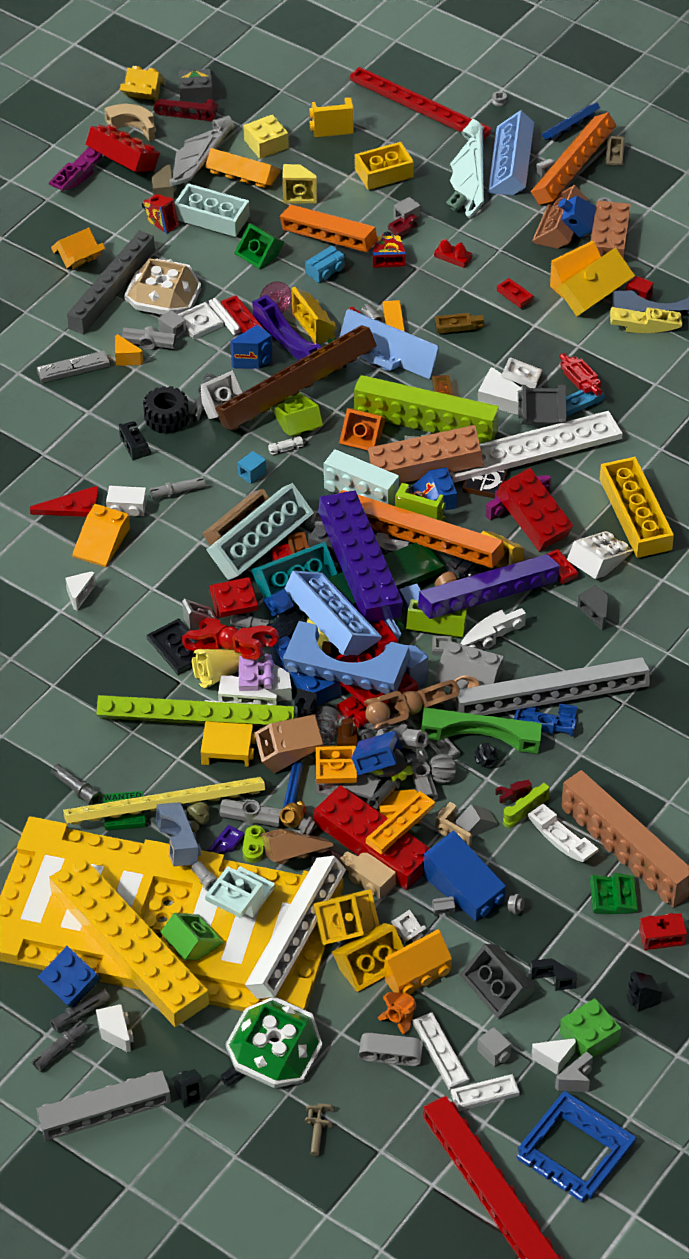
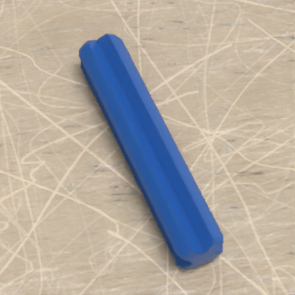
M296 761L292 764L283 808L289 803H296L303 771L302 762Z

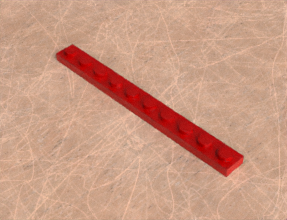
M358 67L350 74L351 81L460 132L472 120L361 67ZM480 123L484 126V141L491 134L492 128Z

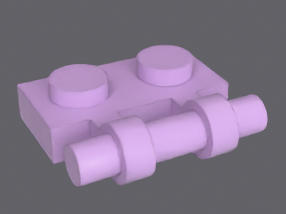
M266 654L264 660L260 662L258 659H244L239 656V691H259V685L264 684L266 689L272 688V683L274 682V674H272L274 661L272 660V655ZM259 671H264V674L259 675Z

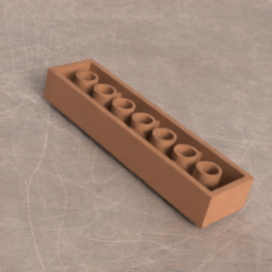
M582 770L563 782L561 807L565 813L570 814L576 819L580 826L586 828L594 839H598L607 851L612 852L622 864L629 867L636 877H640L650 890H654L665 903L674 908L689 897V866Z

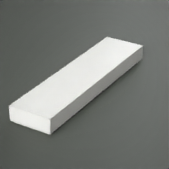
M431 1012L413 1019V1025L449 1091L468 1084L469 1078L433 1013Z

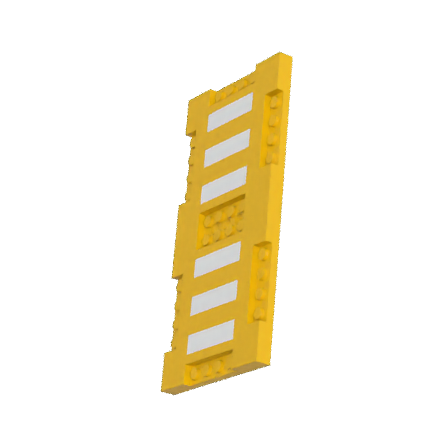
M28 817L16 848V857L0 895V961L44 970L68 946L101 977L98 982L140 990L51 892L49 877L79 857L84 856L155 934L162 935L160 939L208 990L209 1005L244 1012L245 1008L269 999H257L245 984L309 873L308 871H303L302 875L274 870L224 860L223 854L201 850V856H198V861H201L207 870L217 878L221 876L227 866L234 870L243 867L275 883V889L253 918L246 914L239 918L205 901V895L208 891L204 889L200 879L191 870L193 865L173 866L169 857V844L145 839L143 844L68 829V824ZM341 878L331 898L341 896L343 878ZM167 900L174 902L170 906L163 904ZM173 913L200 914L224 942L199 960H184L178 955V951L166 942V938L161 933V930ZM160 917H166L168 919L165 922L157 921V919ZM317 923L275 996L305 1011L308 1007L326 944L322 945Z

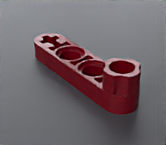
M158 99L154 104L153 110L157 115L212 121L215 119L218 103L212 99H208L204 104ZM173 107H178L181 111H175ZM189 109H195L197 113H192Z

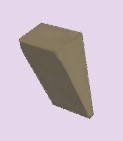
M608 136L606 165L622 166L625 137Z

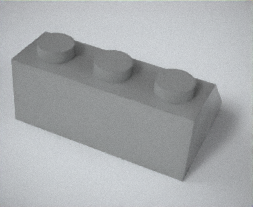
M448 641L441 656L435 684L455 680L463 675L475 677L479 682V686L498 683L503 671V656ZM461 679L456 682L459 689L468 688V681Z

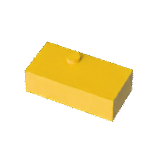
M615 247L564 282L557 289L575 315L578 316L635 275Z

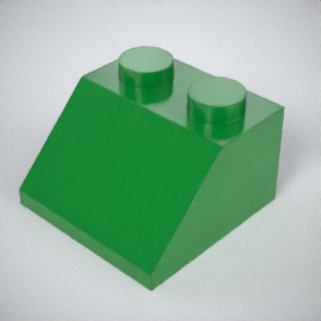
M249 223L234 254L258 269H262L278 256L284 241L263 228Z

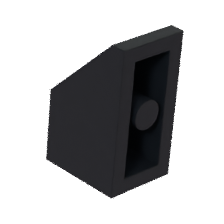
M192 1069L190 1071H182L174 1076L175 1089L184 1108L204 1101L203 1079L200 1073Z

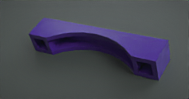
M267 294L252 302L255 319L298 361L322 348L318 343H310L299 336L286 321L277 304Z

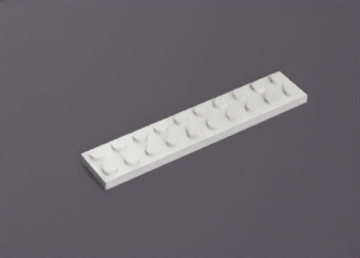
M609 411L601 412L565 423L482 443L480 448L484 466L451 472L450 476L453 483L619 440L622 439V432Z

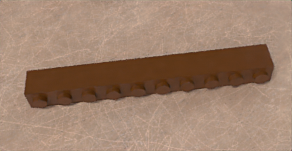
M358 326L216 407L215 410L222 426L229 430H236L242 423L252 421L256 415L269 411L270 407L283 403L289 396L297 395L303 388L313 386L317 380L327 378L331 372L341 370L345 364L352 363L357 360V357L370 353L373 348L377 347L370 327Z

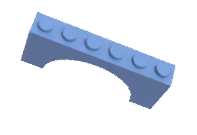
M299 621L283 656L285 669L291 672H300L311 677L317 676L328 681L334 680L343 682L346 685L360 686L367 690L372 689L388 694L398 690L411 655L409 646L390 642L384 652L371 660L358 663L338 661L326 655L318 646L319 631L317 625Z

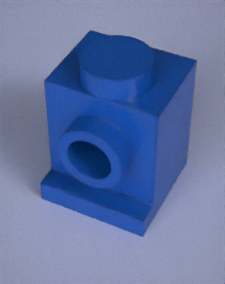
M285 589L279 590L263 599L271 616L282 613L294 606Z

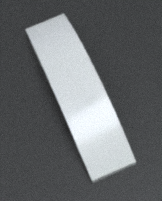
M541 804L528 814L529 819L543 836L569 857L584 862L599 851L585 837L583 839L578 838L557 820V814L544 804Z

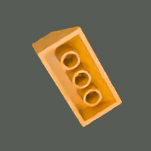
M210 148L205 166L210 169L211 173L219 175L220 172L226 173L225 177L235 179V176L240 177V181L245 183L254 181L256 186L265 188V185L271 186L281 172V168Z

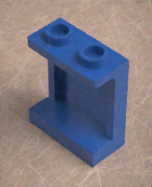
M396 730L358 742L351 757L358 775L397 763L393 749L401 750L402 745Z

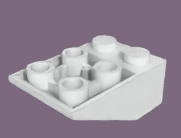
M604 531L575 540L567 560L594 579H597L611 572L633 553V549L628 547L627 543L616 539L612 533Z

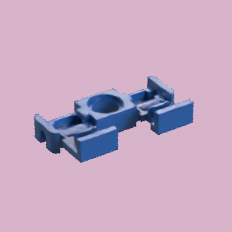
M560 703L558 711L560 716L536 712V710L539 711L540 705L516 710L514 720L542 723V732L553 733V731L568 733L570 737L574 736L577 706Z

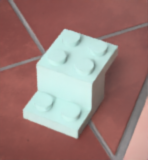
M227 866L205 895V901L239 918L244 914L253 918L275 889V883L243 867L234 870Z

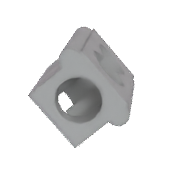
M548 159L536 164L537 173L541 178L554 165L555 160Z
M453 896L432 899L434 915L454 913Z

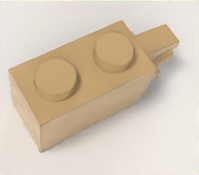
M347 851L340 857V863L348 871L349 879L365 890L371 889L372 894L378 899H381L396 884V872L369 853H361L359 856H356Z

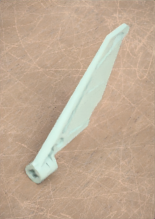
M474 119L462 131V135L468 142L450 163L453 170L450 182L455 191L457 190L466 196L467 201L463 205L466 209L465 214L467 218L473 217L484 203V126ZM475 202V205H476V206H475L474 209L471 211L472 206H473V203Z

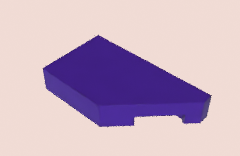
M228 825L207 851L218 854L234 852L244 840L245 833Z

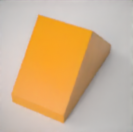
M118 334L115 336L116 366L142 365L144 363L143 350Z

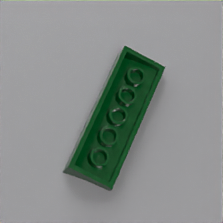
M416 542L383 555L398 591L401 588L417 584L445 572V566L437 559L430 548L419 545ZM341 572L329 577L328 580L356 608V602L344 573Z

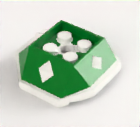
M271 997L245 1008L226 1042V1049L236 1071L273 1088L303 1083L322 1048V1042L313 1014L277 997ZM271 1038H277V1039H279V1041H278V1042H272V1041H270V1039H271Z

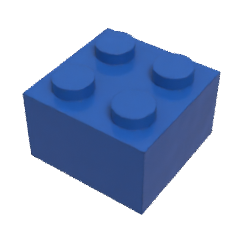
M68 946L38 976L41 981L71 1008L76 1006L101 979Z

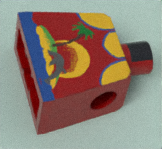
M156 194L143 201L142 208L146 210L148 221L166 234L179 226L174 199Z
M384 232L382 236H377L378 241L374 244L373 268L405 267L406 253L400 236H392L391 232Z

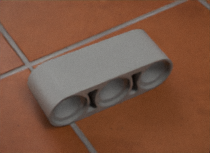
M365 1033L361 1036L358 1056L360 1059L368 1062L417 1066L421 1062L423 1043L421 1040L413 1037Z

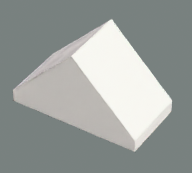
M92 571L65 578L67 592L74 610L79 609L96 586L95 573Z
M575 1038L532 1044V1059L558 1075L575 1054Z

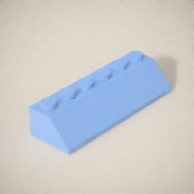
M521 110L497 126L488 186L489 193L515 195L526 187L534 121Z
M292 571L285 587L287 594L290 596V599L297 603L300 610L304 611L309 619L318 626L319 630L329 638V641L339 649L341 654L345 656L359 655L381 640L382 636L323 573Z

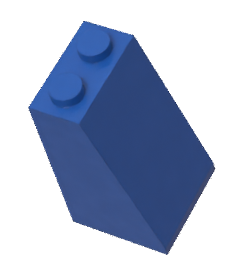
M454 830L424 853V878L446 897L453 896L454 903L475 921L487 916L494 906L500 905L504 901L506 886Z

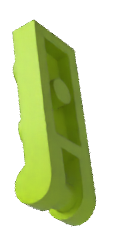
M542 783L539 787H534L526 797L520 798L514 806L505 807L503 811V825L506 828H512L528 816L530 812L549 799L550 787Z

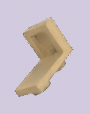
M449 802L445 808L442 807L438 812L436 830L444 836H447L454 830L470 847L472 844V834L452 823L456 818L457 805Z

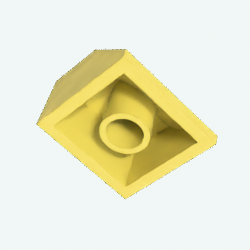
M283 164V203L317 204L316 175L300 164Z

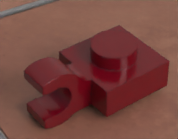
M414 214L409 215L406 219L400 217L388 224V230L395 236L402 237L412 231V228L418 226V223L415 222L418 217Z
M527 779L511 784L510 788L500 786L495 789V795L503 794V796L499 797V803H506L509 800L514 803L531 792L532 784Z

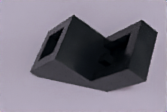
M552 958L531 961V979L552 977L555 991L576 989L577 974Z

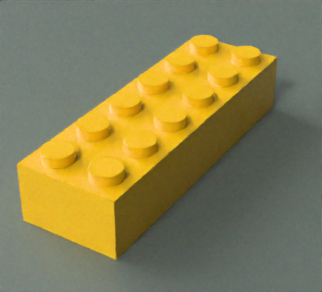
M636 457L601 464L600 482L636 557L639 558L672 550L674 534Z

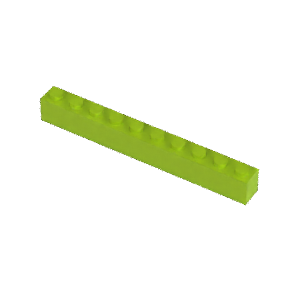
M98 695L96 715L99 718L193 724H205V721L253 724V727H265L270 723L295 719L296 710L294 706Z

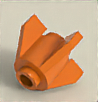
M386 993L383 999L388 1009L378 1016V1019L381 1021L389 1018L392 1022H400L397 1025L401 1033L404 1034L410 1029L413 1012L416 1010V1002L411 995L406 993Z

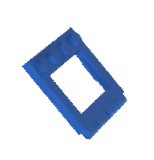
M563 1091L518 1147L519 1154L516 1159L528 1167L535 1163L533 1170L546 1179L554 1175L551 1179L553 1184L564 1191L572 1187L569 1194L583 1202L586 1197L591 1199L634 1145L636 1137L569 1093ZM560 1116L612 1150L597 1166L588 1182H585L535 1149Z

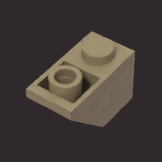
M166 165L152 177L153 196L159 194L174 199V192H177L176 185L171 186L169 182L173 178L174 172L171 171L170 165Z

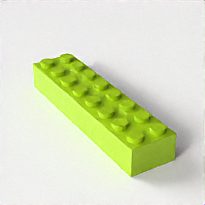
M360 375L354 388V409L386 416L385 422L430 433H440L475 425L479 444L494 441L498 432L499 406L363 375Z

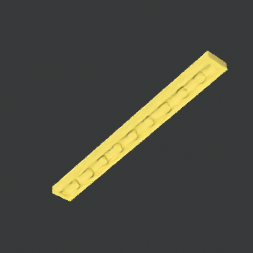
M261 777L65 809L63 812L66 823L75 825L82 823L84 820L99 821L102 817L107 816L117 818L125 813L140 814L143 810L149 809L150 811H156L157 804L176 802L196 804L208 799L209 801H218L221 797L226 796L236 798L244 793L258 794L260 791L265 790V783Z

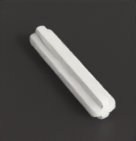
M217 298L210 299V307L233 335L240 333V326Z

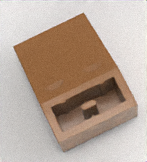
M316 715L270 723L254 733L261 761L274 774L314 752L316 747L324 746Z
M277 829L261 834L267 858L277 862V864L289 862V858L296 856L297 859L309 856L310 852L314 851L316 853L326 852L328 847L333 846L332 842L324 838L285 829Z

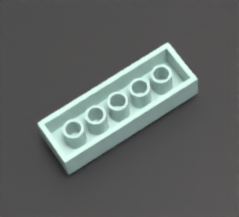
M291 483L282 487L206 550L228 580L245 571L314 512L295 485Z

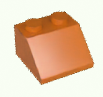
M347 408L339 444L364 450L377 446L383 433L386 416Z

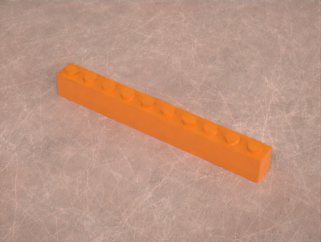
M358 495L373 530L413 543L416 542L419 545L493 568L504 556L503 540Z

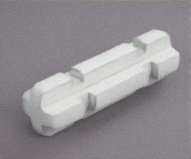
M299 436L295 437L294 440L288 439L277 442L278 444H269L268 450L271 455H274L278 451L281 453L292 450L294 447L300 448L303 447V439Z

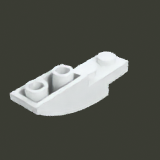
M522 608L506 615L502 610L495 612L476 624L467 633L461 644L480 650L490 648L496 644V637L503 636L508 632L525 626L526 613Z

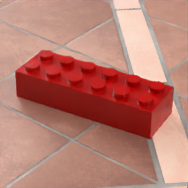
M340 785L314 809L315 825L358 856L361 853H369L396 872V883L405 890H408L424 874V853L430 848L406 832L384 853H378L366 844V838L388 818Z

